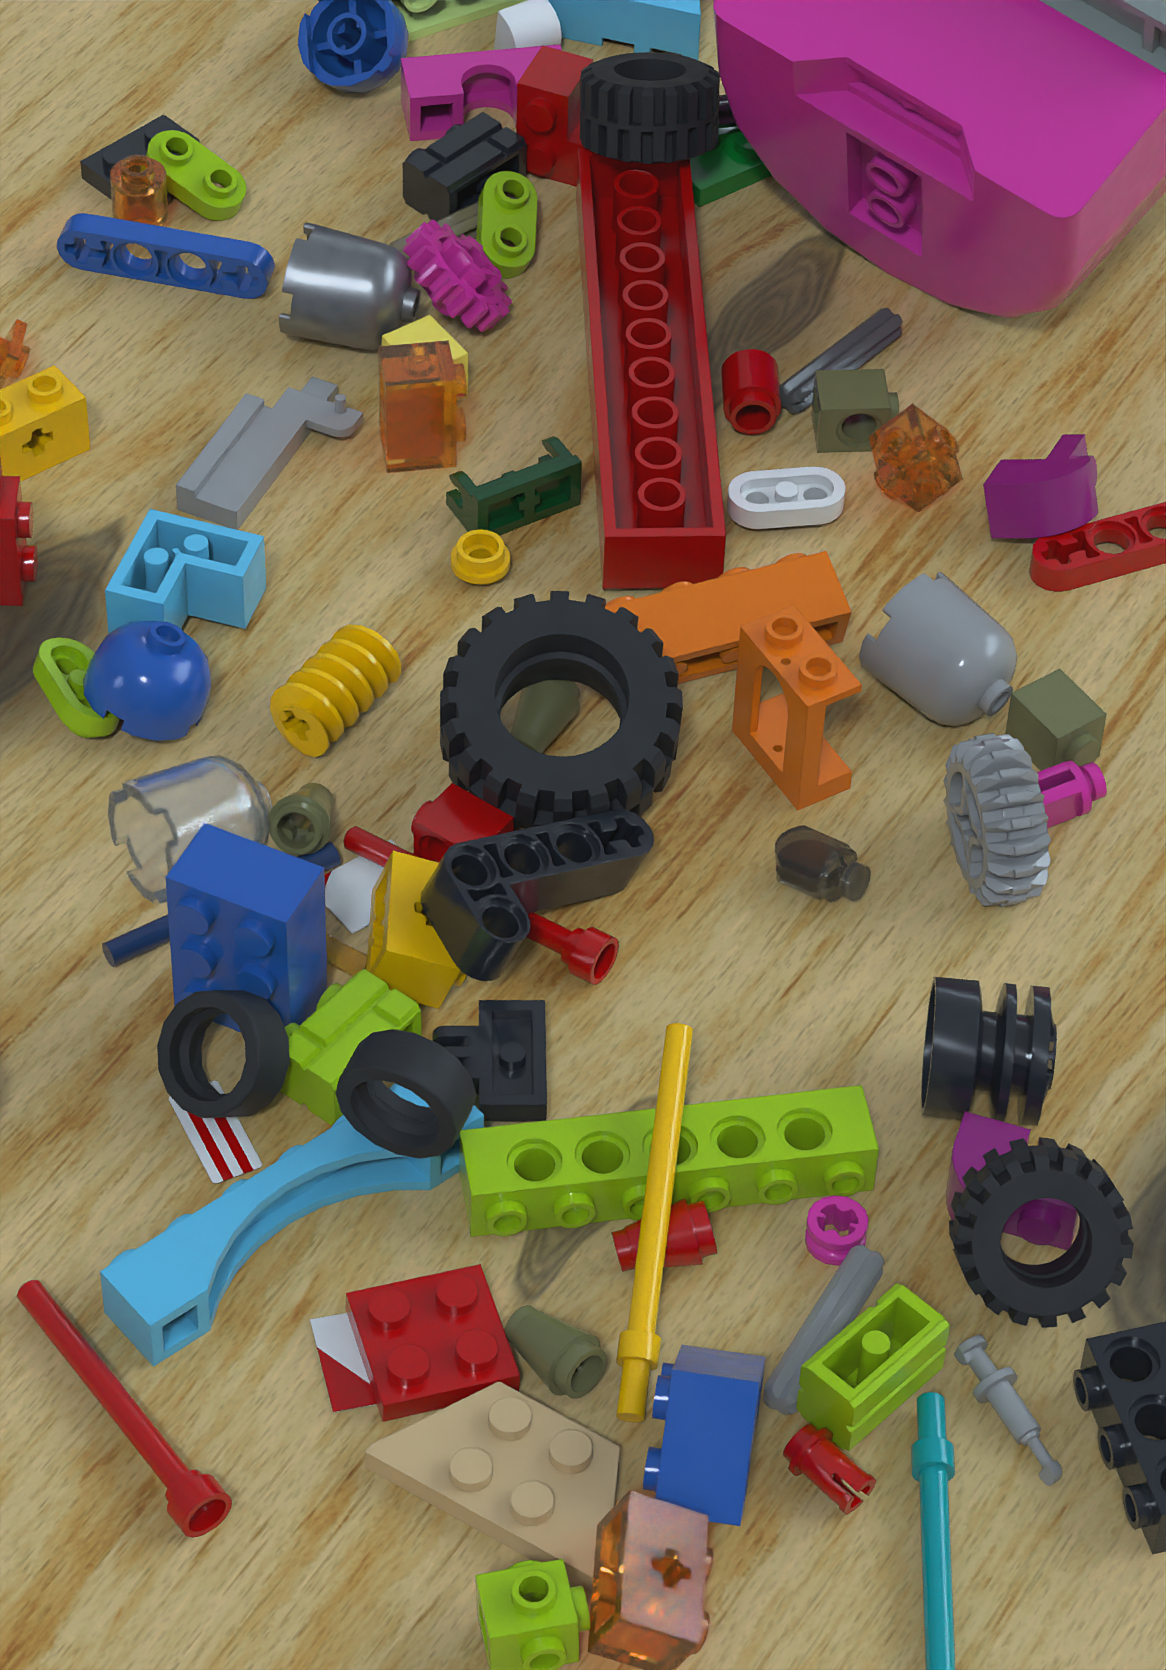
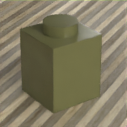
M1058 669L1011 693L1005 734H1009L1013 739L1017 738L1024 746V751L1031 756L1032 763L1040 771L1070 760L1079 767L1093 762L1100 756L1107 714L1061 669Z

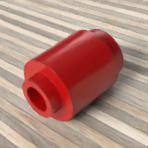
M745 349L731 354L721 367L724 415L731 422L733 428L741 433L749 435L763 433L774 425L781 411L778 364L770 354L762 350Z

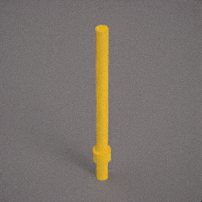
M672 1023L666 1026L627 1330L619 1334L616 1363L622 1367L616 1417L622 1421L632 1423L644 1421L650 1371L658 1368L661 1337L655 1334L693 1037V1028L681 1023Z

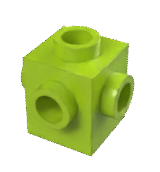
M563 1559L542 1563L534 1560L521 1561L504 1570L475 1575L477 1616L489 1670H557L564 1664L579 1662V1632L590 1630V1616L584 1588L582 1585L570 1587Z

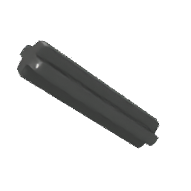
M881 308L780 384L781 407H786L791 414H798L812 403L815 370H856L889 345L902 333L900 325H902L903 321L900 315L893 314L889 308Z

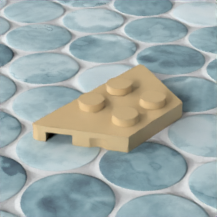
M496 1382L372 1443L365 1451V1468L531 1560L542 1563L563 1559L568 1580L578 1586L582 1585L585 1590L600 1598L606 1591L620 1446L511 1387L501 1382Z

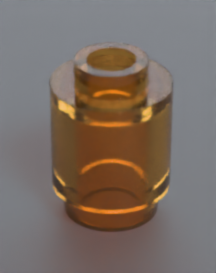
M131 155L117 162L110 171L113 218L163 227L168 219L167 184L164 166L157 160L144 155Z

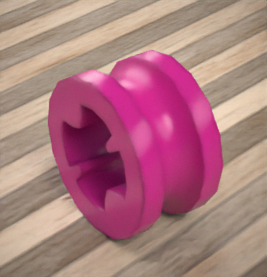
M837 1195L824 1197L815 1202L808 1211L805 1244L810 1254L825 1264L839 1266L851 1248L857 1245L865 1246L869 1221L865 1209L858 1202L848 1197ZM833 1224L839 1232L849 1230L848 1235L840 1237L834 1229L825 1231V1226Z

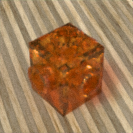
M913 403L868 437L877 468L874 472V478L878 486L890 499L896 500L899 498L917 512H920L963 480L956 456L959 453V445L956 439L945 426L939 424Z

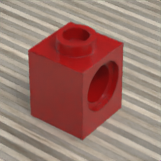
M451 783L434 801L429 800L425 802L416 812L411 825L414 854L423 859L440 863L444 854L452 845L512 832L514 830V817Z

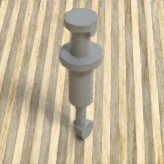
M983 1335L969 1338L958 1346L954 1356L962 1365L969 1364L980 1381L974 1388V1397L978 1403L990 1402L1016 1442L1030 1447L1043 1467L1039 1477L1046 1485L1051 1486L1061 1478L1063 1473L1062 1467L1058 1461L1052 1459L1039 1440L1041 1427L1013 1387L1018 1378L1012 1367L997 1370L984 1351L988 1343Z

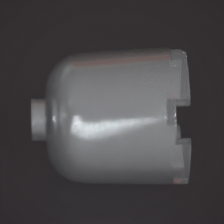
M221 755L198 758L127 780L122 783V789L113 791L109 795L108 818L113 843L117 846L126 842L130 856L137 867L127 871V875L141 895L156 905L167 902L165 877L204 823L265 846L268 845L269 813L272 809V802L267 789L262 783L256 781L240 763Z

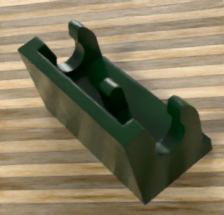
M552 436L542 440L543 446L552 456L547 454L539 457L537 464L516 472L514 470L506 472L500 478L476 486L463 471L450 474L449 478L458 490L454 489L446 492V505L468 532L482 529L492 531L500 536L580 505L582 461L577 455L573 456L560 439Z

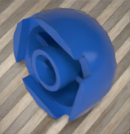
M318 0L319 2L313 7L310 16L306 13L304 14L299 26L298 47L303 64L319 81L346 93H368L384 86L399 72L401 58H405L407 55L409 33L403 14L391 0Z
M164 621L129 622L109 633L90 660L83 679L84 696L98 715L104 719L108 710L114 716L124 720L121 727L122 731L132 736L155 741L180 739L187 735L191 725L196 723V726H198L208 704L212 687L208 658L200 645L181 628Z

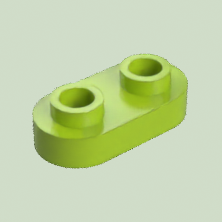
M167 130L156 134L151 139L144 159V166L147 174L153 181L207 219L224 221L234 217L240 211L246 194V183L243 176L235 168L184 132ZM217 182L224 188H219L215 186L213 183Z
M512 171L497 172L489 177L478 200L476 241L483 246V252L490 262L500 270L502 278L505 279L517 277L527 269L535 253L537 192L533 184L526 177ZM504 192L514 195L517 199L507 197ZM502 240H510L516 247H509Z
M61 637L48 639L39 648L33 665V674L60 720L71 732L84 738L103 737L113 733L117 728L120 718L107 710L103 719L92 709L84 696L83 679L90 660L95 653L83 643L73 639Z

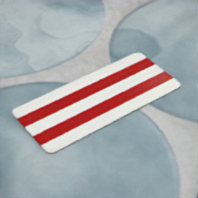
M218 1081L209 1082L219 1094H224ZM171 1096L169 1097V1102L212 1183L218 1184L262 1167V1162L237 1117L200 1118L182 1110Z

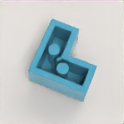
M149 509L105 589L108 634L122 625L136 621H164L182 628L188 615L246 629L266 590L264 536Z

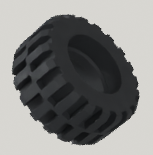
M551 591L550 600L536 602L533 594L515 598L514 610L505 613L502 607H496L482 616V632L476 628L468 629L458 641L457 655L448 659L443 673V690L440 691V746L443 760L449 762V777L453 784L466 791L469 790V793L514 817L513 831L519 830V828L526 829L611 810H626L640 817L652 805L653 792H662L670 778L672 761L676 760L683 711L682 691L677 688L679 673L673 658L669 656L662 657L664 643L653 629L646 628L643 632L638 631V616L624 607H619L616 613L605 609L606 599L587 594L585 602L569 600V591ZM546 680H569L584 684L603 695L618 713L620 726L607 742L592 751L574 756H552L534 751L517 741L501 722L500 714L507 701L529 685Z

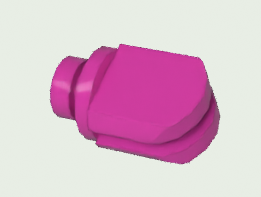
M1070 760L1037 772L1039 774L1038 784L1041 794L1045 795L1043 801L1045 813L1049 817L1047 828L1076 818V816L1088 814L1092 809V801L1101 799L1107 794L1104 776L1098 765L1094 762L1078 767L1076 763Z

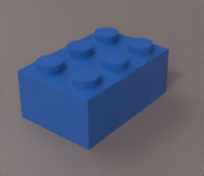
M204 823L165 877L174 1006L197 991L245 990L264 998L280 1015L284 1028L291 1023L301 1025L316 1011L321 996L328 989L324 867ZM219 1014L212 1021L241 1032L238 1024L228 1014Z

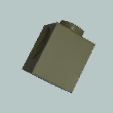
M884 369L815 370L811 416L817 453L886 451L889 427H898L899 399L897 392H888Z

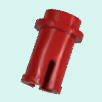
M807 1424L791 1438L783 1451V1456L790 1462L788 1470L794 1476L804 1474L836 1503L845 1515L850 1514L864 1501L843 1483V1480L856 1492L862 1491L869 1496L875 1487L876 1479L871 1474H867L831 1442L833 1434L828 1428L818 1430L813 1424Z

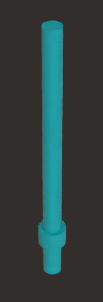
M928 1392L919 1395L916 1400L918 1440L911 1446L912 1476L919 1482L925 1665L926 1670H956L948 1481L955 1475L954 1446L946 1439L945 1398L939 1393Z

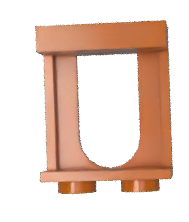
M792 605L740 626L732 731L798 811L850 789L851 769L823 737L825 711L827 705L861 692L862 684L799 610ZM765 666L775 675L784 693L760 702L762 672Z

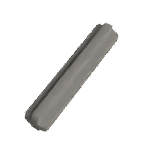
M857 1245L850 1249L765 1383L763 1401L769 1408L777 1409L783 1415H791L797 1412L798 1390L801 1388L799 1385L801 1365L856 1318L883 1274L882 1266L884 1265V1259L879 1252L870 1251L864 1245Z

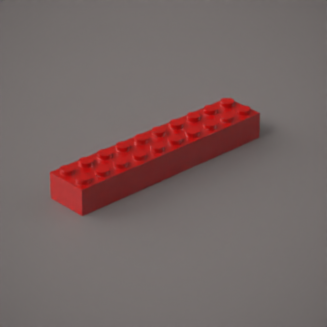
M578 148L576 205L602 589L666 588L682 581L695 584L715 579L722 575L724 571L726 529L690 159L659 164L631 163L604 157L587 148Z

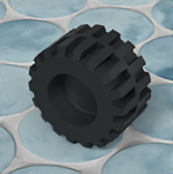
M657 52L620 54L589 64L588 67L583 68L580 75L581 144L585 148L590 149V151L610 159L643 164L684 161L713 150L718 143L719 72L714 70L712 66L690 57Z
M1039 1137L1037 1146H1028L1024 1138L1010 1141L1011 1151L999 1156L996 1148L983 1155L986 1162L983 1168L977 1171L971 1166L962 1177L966 1187L963 1193L955 1191L951 1203L954 1220H949V1235L954 1245L953 1251L964 1277L974 1294H980L986 1307L997 1315L1004 1310L1008 1312L1012 1322L1027 1326L1029 1317L1037 1318L1042 1328L1057 1327L1056 1316L1068 1314L1072 1323L1086 1318L1082 1310L1083 1306L1093 1301L1100 1309L1111 1299L1106 1291L1108 1285L1112 1282L1121 1286L1127 1274L1122 1262L1124 1258L1132 1259L1134 1246L1133 1241L1128 1235V1230L1133 1229L1130 1213L1123 1203L1124 1199L1104 1168L1095 1159L1089 1160L1082 1149L1069 1143L1066 1149L1061 1148L1051 1138ZM1041 1198H1054L1071 1204L1079 1214V1229L1073 1244L1062 1256L1045 1264L1029 1265L1017 1262L1005 1255L1000 1244L1001 1234L1006 1221L1016 1209L1029 1201Z

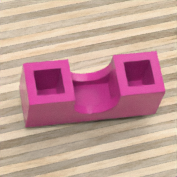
M560 44L546 45L547 47L562 50ZM542 46L401 58V104L410 141L440 139L444 137L453 125H463L466 113L483 107L497 108L507 112L513 118L516 127L517 82Z

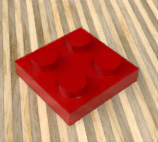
M481 1264L346 1293V1312L382 1422L446 1408L496 1382H501L519 1392L520 1373Z

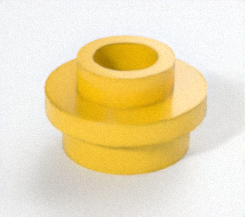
M478 529L463 534L451 552L452 571L458 578L468 583L482 585L496 582L502 579L510 568V552L498 534L489 530Z

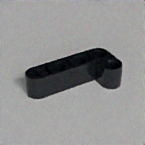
M611 810L460 842L450 846L421 892L420 902L433 928L461 972L476 980L493 981L502 975L530 932L529 913L623 891L653 847L654 835L644 819L635 813L626 810Z

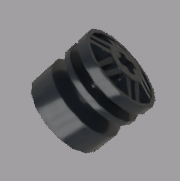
M933 977L923 1052L921 1114L924 1116L963 1119L965 1111L970 1112L976 1090L988 1091L991 1119L1004 1122L1010 1093L1017 1094L1018 1123L1021 1125L1038 1126L1043 1103L1052 1086L1056 1058L1057 1028L1056 1024H1054L1051 1010L1050 987L1030 986L1023 1015L1017 1014L1016 984H1003L995 1012L983 1011L982 992L979 981Z

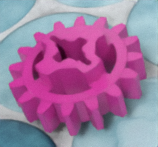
M430 220L428 223L424 221L405 240L407 244L403 247V251L410 257L407 265L414 270L415 281L425 289L432 299V305L439 312L452 318L459 315L466 327L471 328L475 325L481 332H484L487 328L492 329L510 312L508 307L512 304V300L504 293L508 287L501 281V272L490 262L483 252V246L469 235L466 237L463 234L457 237L448 224L445 223L440 227L435 220Z

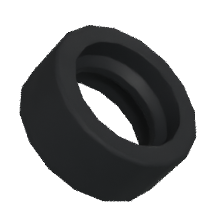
M245 990L197 991L178 1002L165 1019L157 1044L158 1070L167 1093L182 1110L200 1118L251 1116L267 1107L283 1087L290 1063L289 1038L280 1015L264 998ZM219 1014H228L238 1024L245 1041L246 1061L241 1079L233 1090L227 1094H219L208 1082L202 1066L201 1047L207 1028Z
M394 1029L373 1032L358 1044L339 1078L335 1093L342 1114L356 1131L373 1144L390 1152L419 1159L440 1156L454 1145L472 1111L476 1098L472 1077L458 1058L438 1043L423 1036ZM383 1081L392 1082L411 1090L424 1100L429 1107L419 1106L399 1097L386 1087Z

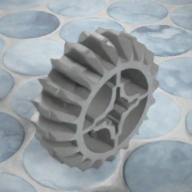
M994 733L978 735L953 745L945 765L947 774L943 782L946 788V797L943 801L947 807L948 819L946 823L949 826L951 835L950 845L954 848L956 861L960 866L963 878L968 882L970 893L976 894L977 899L984 906L999 905V907L1019 904L1020 902H1025L1026 899L1039 896L1049 876L1047 868L1050 865L1051 858L1048 852V845L1051 839L1047 829L1049 817L1045 813L1043 803L1045 795L1041 794L1038 784L1039 774L1032 769L1031 756L1024 751V746L1017 738L1013 739L1009 734L997 736Z

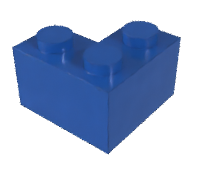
M681 1345L674 1364L663 1362L661 1375H658L652 1412V1419L665 1420L662 1448L649 1446L643 1480V1490L656 1492L653 1514L735 1526L741 1525L753 1440L758 1421L765 1356Z

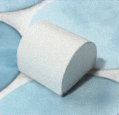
M528 0L498 11L494 50L561 44L560 22L548 0Z

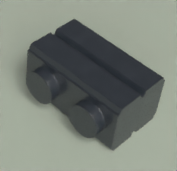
M484 112L463 125H453L444 137L429 145L426 149H415L408 155L405 162L402 163L403 198L405 203L422 215L427 213L430 220L437 221L477 202L486 181L497 172L512 171L526 177L527 144L524 137L508 127L502 128L499 121Z

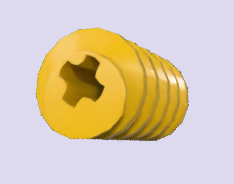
M348 624L339 628L331 640L323 643L317 653L309 657L301 669L295 671L289 677L286 684L279 686L271 696L270 712L274 724L281 735L292 747L304 755L314 758L323 755L329 748L330 742L338 741L341 738L344 728L353 726L356 723L359 713L368 711L374 699L385 694L389 687L388 684L397 682L401 676V661L397 651L384 637L362 625Z

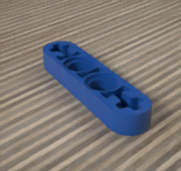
M84 213L73 215L66 221L56 246L62 259L72 267L80 270L244 299H254L261 296L266 291L275 268V263L270 253L262 246L252 242ZM126 245H141L149 251L152 258L141 259L135 257L128 251ZM179 254H194L202 259L206 267H190L183 262Z

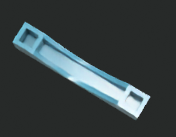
M393 1084L389 1088L399 1097L409 1102L429 1107L424 1100L411 1090L397 1084ZM473 1105L472 1111L462 1130L484 1128V1114L475 1105ZM344 1115L341 1116L324 1133L304 1145H296L289 1148L280 1156L277 1162L249 1179L236 1181L224 1191L221 1197L193 1214H185L178 1217L163 1233L137 1249H129L116 1256L108 1267L100 1271L104 1313L154 1367L211 1330L219 1302L235 1274L262 1244L288 1224L321 1207L360 1195L394 1190L433 1189L459 1172V1135L454 1145L440 1156L419 1159L397 1155L373 1144L356 1131Z

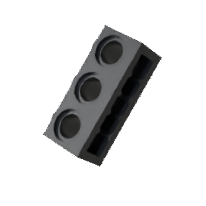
M1165 1321L1087 1338L1080 1369H1076L1073 1374L1077 1401L1083 1411H1092L1098 1425V1445L1102 1460L1109 1470H1117L1123 1484V1505L1127 1519L1133 1529H1142L1152 1555L1166 1552ZM1145 1436L1155 1437V1438H1158V1439H1160V1440L1149 1439V1438H1147V1437H1145Z

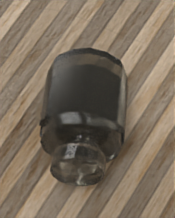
M805 825L790 828L778 837L775 842L776 880L779 883L815 899H824L829 902H836L841 897L850 901H857L865 893L870 881V868L857 862L856 852L847 843Z

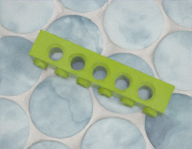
M862 1085L684 1105L671 1204L685 1198L687 1204L703 1200L707 1213L726 1207L760 1203L778 1205L795 1199L829 1195L846 1197L857 1192L874 1190L879 1147ZM656 1108L461 1130L459 1133V1174L471 1237L493 1234L497 1236H510L520 1231L554 1227L579 1228L589 1223L622 1219H642Z

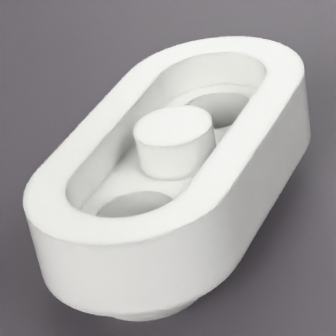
M823 467L745 472L736 476L729 485L727 511L733 521L750 529L825 524L837 519L841 515L844 508L846 487L843 479L837 473Z

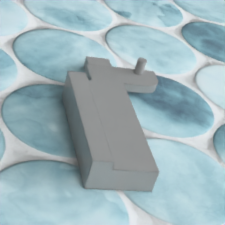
M311 377L301 391L288 387L273 408L264 406V399L246 393L176 484L177 510L238 530L312 430L334 437L349 436L362 423L363 412L346 407V396L338 394V385L315 377Z

